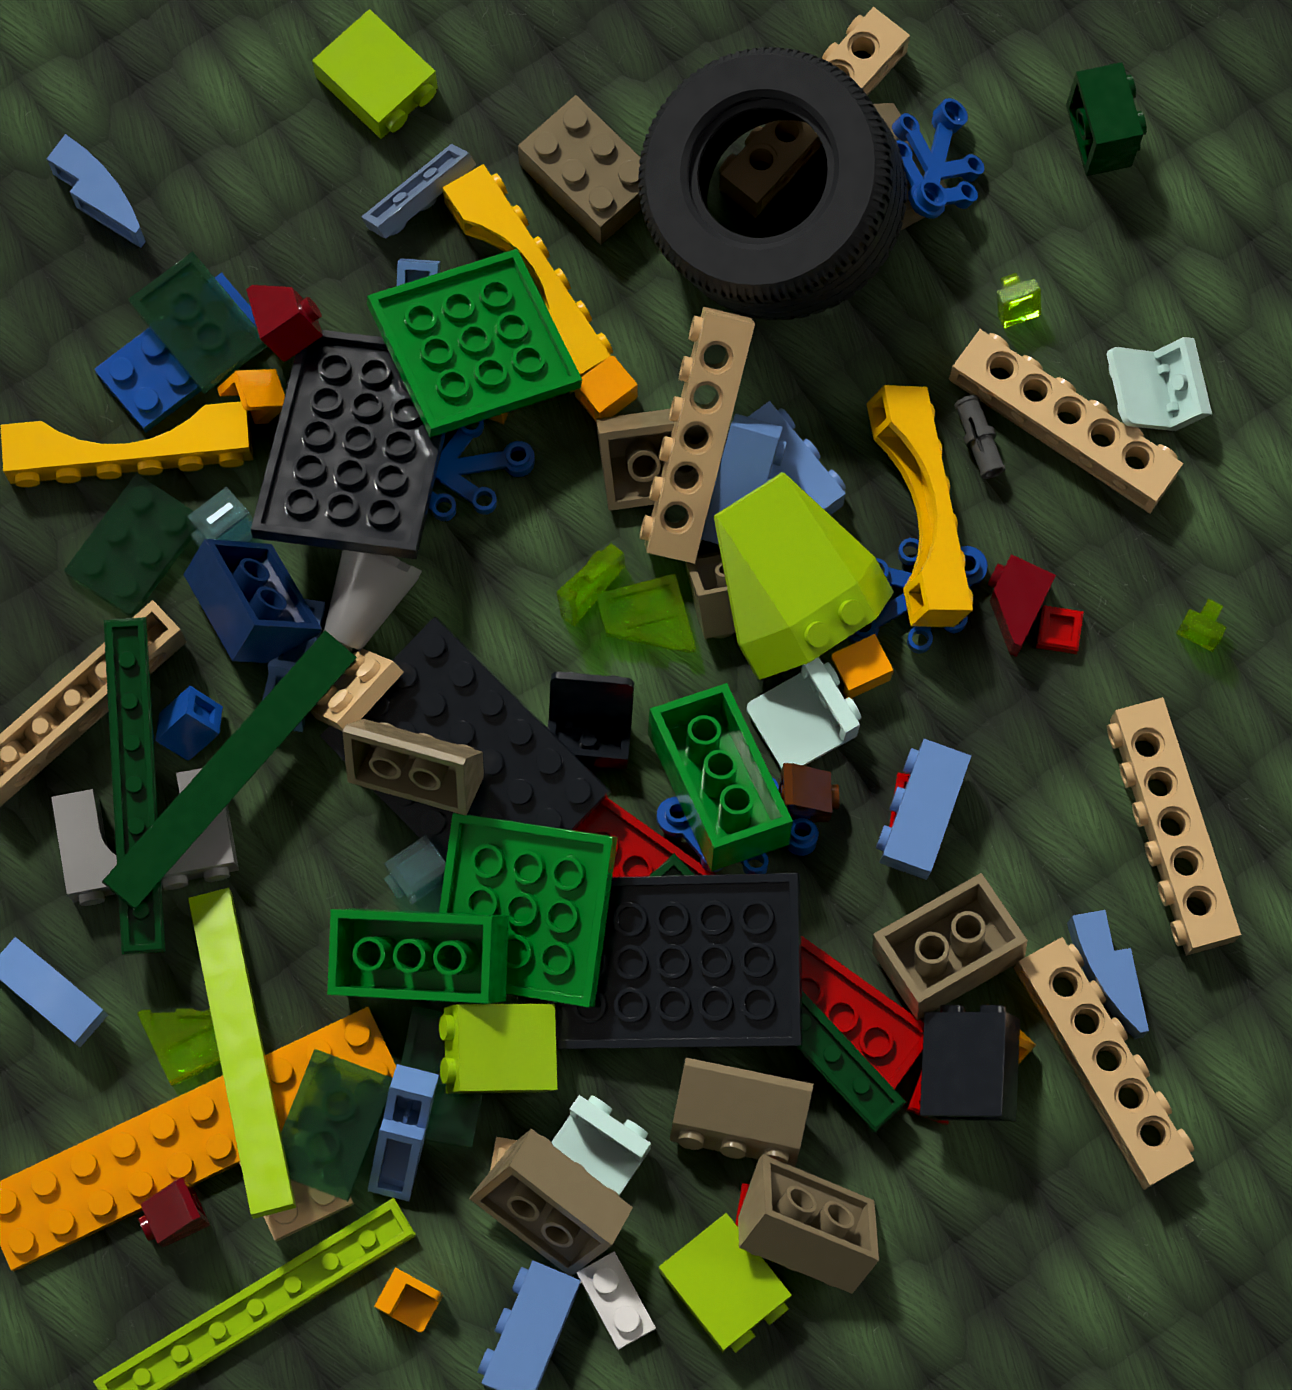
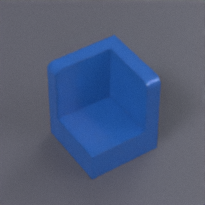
M189 686L160 712L155 741L185 760L192 759L219 735L223 706L192 686Z

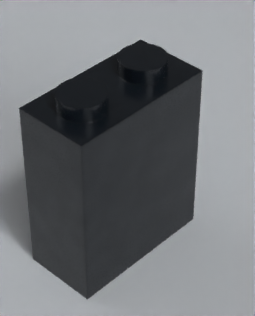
M941 1005L940 1012H925L920 1115L940 1121L1016 1122L1020 1018L1007 1013L1006 1007L999 1005H981L980 1012H965L964 1006Z

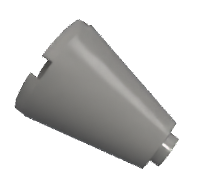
M343 550L324 631L326 630L350 652L353 648L361 651L417 582L422 571L393 556Z

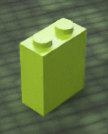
M370 9L312 60L315 77L380 139L389 131L393 133L399 130L406 122L408 114L418 105L422 107L429 103L438 88L436 71Z
M456 1004L444 1008V1015L440 1017L439 1034L440 1038L445 1040V1058L442 1059L440 1064V1077L442 1083L446 1084V1094L536 1093L558 1090L555 1004Z
M727 1213L658 1267L660 1274L722 1353L729 1347L736 1353L756 1337L751 1329L765 1320L768 1325H771L789 1310L785 1302L790 1299L791 1293L761 1256L752 1255L748 1251L739 1248L738 1227Z

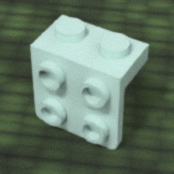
M1182 337L1154 352L1114 347L1107 351L1109 374L1113 380L1118 402V412L1126 426L1177 431L1212 414L1194 338Z
M819 657L802 665L801 673L747 704L746 712L781 770L783 763L805 766L857 736L860 727L858 720L862 718L854 701L850 697L844 699L837 688L840 680L834 668L829 662L823 664Z
M579 1095L569 1109L570 1116L551 1143L571 1160L581 1164L589 1174L603 1185L614 1190L620 1196L651 1149V1143L645 1140L648 1133L628 1119L623 1125L611 1117L610 1113L613 1109L597 1097L591 1095L589 1100H586Z

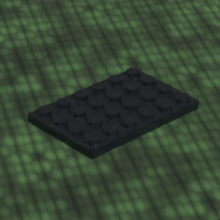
M322 330L323 336L295 356L251 526L252 538L417 559L446 432L429 437L382 337Z
M434 617L392 660L404 673L362 718L377 723H389L399 729L417 734L425 733L435 739L457 745H468L475 750L482 751L484 778L470 806L468 815L575 830L612 792L437 617ZM329 726L320 737L345 761L343 731ZM373 790L446 864L452 815L455 812Z
M800 874L612 877L595 1007L547 1001V1004H555L556 1049L803 1046Z

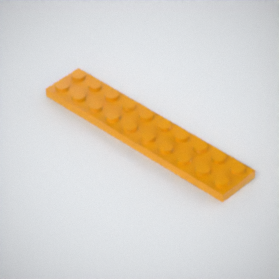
M369 1007L265 1055L282 1141L316 1125L320 1126L389 1092L396 1065ZM223 1075L1 1180L0 1246L10 1270L13 1272L142 1211L141 1203L175 1180L183 1177L194 1186L238 1165L240 1158Z

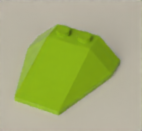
M783 472L714 515L737 643L753 673L759 680L813 661L877 619L894 593L876 558Z

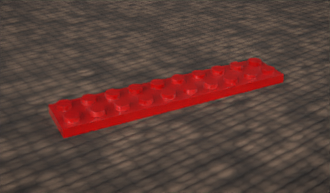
M608 797L574 830L618 837L612 877L650 876L674 853L694 875H716L705 870L699 862ZM801 936L802 991L895 1089L923 1050L924 1022L920 1019L916 1020L913 1014Z

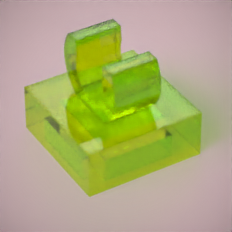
M1016 273L1000 278L1005 289L997 291L998 318L1004 328L1041 315V289L1035 278L1022 283Z
M1208 598L1201 613L1189 609L1176 634L1213 652L1227 628L1216 622L1223 605Z

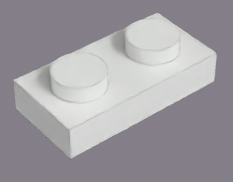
M615 1251L577 1272L581 1283L618 1350L656 1330Z

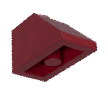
M251 285L246 289L260 339L283 362L323 336L318 320L322 317L321 312L310 297L303 299L292 287Z
M1012 554L1005 566L997 564L988 582V586L994 588L990 604L1009 654L1017 657L1056 575Z
M183 1177L175 1180L140 1204L145 1215L138 1219L148 1241L156 1239L157 1244L162 1247H166L210 1226L194 1187Z

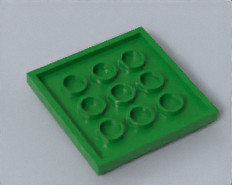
M518 249L367 295V306L429 437L581 388L582 378Z
M453 813L439 912L509 916L506 994L583 1007H595L618 837Z

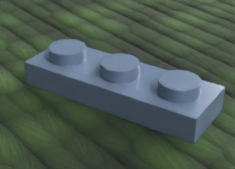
M450 144L362 215L361 218L369 230L386 239L391 235H395L403 230L407 221L419 211L430 208L436 202L437 197L443 193L444 186L467 174L476 166V163L469 152Z

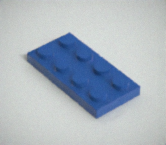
M221 272L94 370L96 375L141 429L147 433L264 342L259 337L251 306Z

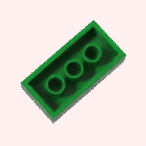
M727 683L649 709L648 736L711 872L789 845L793 820Z
M355 908L331 909L327 995L486 1004L506 1001L509 916Z

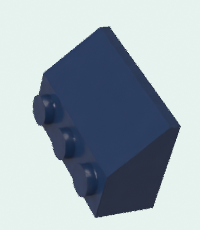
M204 539L183 574L232 661L267 663L318 636L322 630L272 544Z

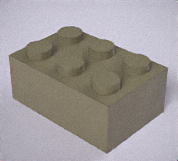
M577 95L571 98L518 145L519 165L600 245L641 210V199L639 198L638 174L639 167L641 166L639 164L640 157Z
M980 873L874 933L872 953L916 1020L924 1017L925 1012L937 1010L941 1005L951 1002L1017 964L1019 960L1025 958L1028 940L983 874Z

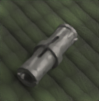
M970 395L958 400L954 406L958 411L966 433L963 439L966 447L971 448L981 478L989 479L1002 474L1006 468L1003 465L994 441L997 435L994 427L989 426L979 396Z

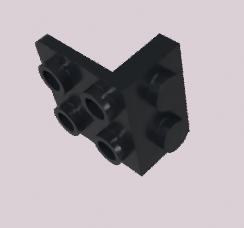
M576 672L552 673L550 679L548 728L586 766L627 770L632 727L634 681L630 678L615 675L602 676Z

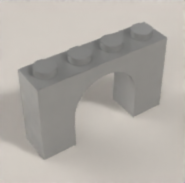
M202 768L176 773L179 793L183 791ZM93 789L51 797L67 895L73 902L79 901L81 906L103 903L105 901L104 896L115 894L102 883V880L117 865L116 855L110 851L107 845L99 797ZM228 805L162 878L163 889L183 888L188 885V880L204 877L206 882L220 881L229 878V872L239 870Z

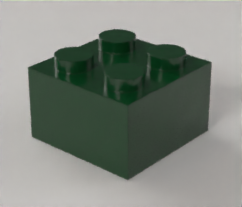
M1123 62L1076 71L1066 108L1086 176L1132 167L1137 151L1141 149L1142 137L1147 133L1145 116L1142 111L1137 112L1134 103L1136 98L1134 79L1132 75H1126Z

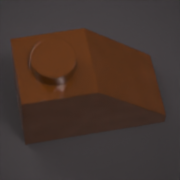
M783 763L778 780V791L792 820L805 818L812 822H829L832 810L839 809V785H831V772L794 763Z

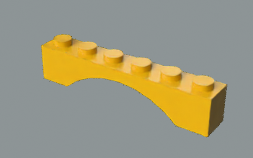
M482 164L444 186V202L465 235L483 240L504 252L518 249L580 376H584L611 356L614 352L610 342L602 332L599 334L595 333L589 324L592 321V317L581 300L575 303L568 292L571 289L570 283L560 268L554 271L547 258L550 255L543 241L538 236L533 239L526 229L529 223L522 209L518 205L512 207L505 197L508 191L497 173L491 175L485 165Z
M884 385L866 404L873 439L888 454L902 474L917 512L919 528L918 554L912 574L903 588L910 626L955 627L973 611V594L968 587L965 572V555L960 548L957 534L958 521L953 513L949 495L950 482L945 475L942 461V444L936 432L934 422L935 409L930 402L927 387Z
M241 401L204 405L190 419L174 429L147 440L126 444H100L79 440L55 430L42 421L0 425L3 472L10 484H15L19 487H34L39 485L40 481L56 480L60 483H75L80 481L81 477L97 476L100 479H116L121 477L122 473L138 472L141 475H156L161 473L162 469L179 468L181 471H197L202 469L203 465L219 464L222 467H238L243 465L244 461L253 460L250 413L244 410Z

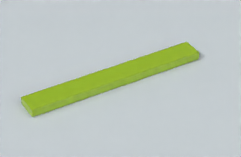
M225 888L190 897L188 900L250 1213L253 1219L294 1209L296 1204L232 892L230 888Z
M392 1198L93 1382L98 1390H166L416 1237V1234L396 1200Z

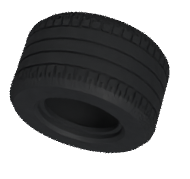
M766 47L737 51L735 54L730 53L719 57V60H713L711 63L705 64L704 68H699L696 72L690 74L691 77L685 78L677 86L678 88L675 91L673 90L671 95L665 99V104L662 103L659 111H657V116L653 118L652 124L648 129L649 134H646L643 143L644 150H641L639 161L641 165L638 174L640 205L645 216L644 220L647 228L651 232V237L661 253L678 272L708 298L726 309L741 315L746 314L748 317L763 318L764 320L804 318L810 316V314L815 315L824 312L826 308L831 309L841 304L842 300L846 301L855 295V291H860L868 283L867 281L870 278L872 279L880 270L879 267L883 266L889 257V251L892 252L897 241L896 236L900 234L903 224L901 220L904 219L905 204L907 202L906 172L904 171L905 166L894 135L872 101H870V98L850 76L837 66L822 58H817L815 55L806 52L801 53L799 50L788 48L784 50V48L769 47L767 49ZM783 120L806 122L817 133L823 144L828 167L826 186L814 211L792 230L767 238L741 236L721 226L709 213L707 198L713 171L728 147L746 132L763 124Z

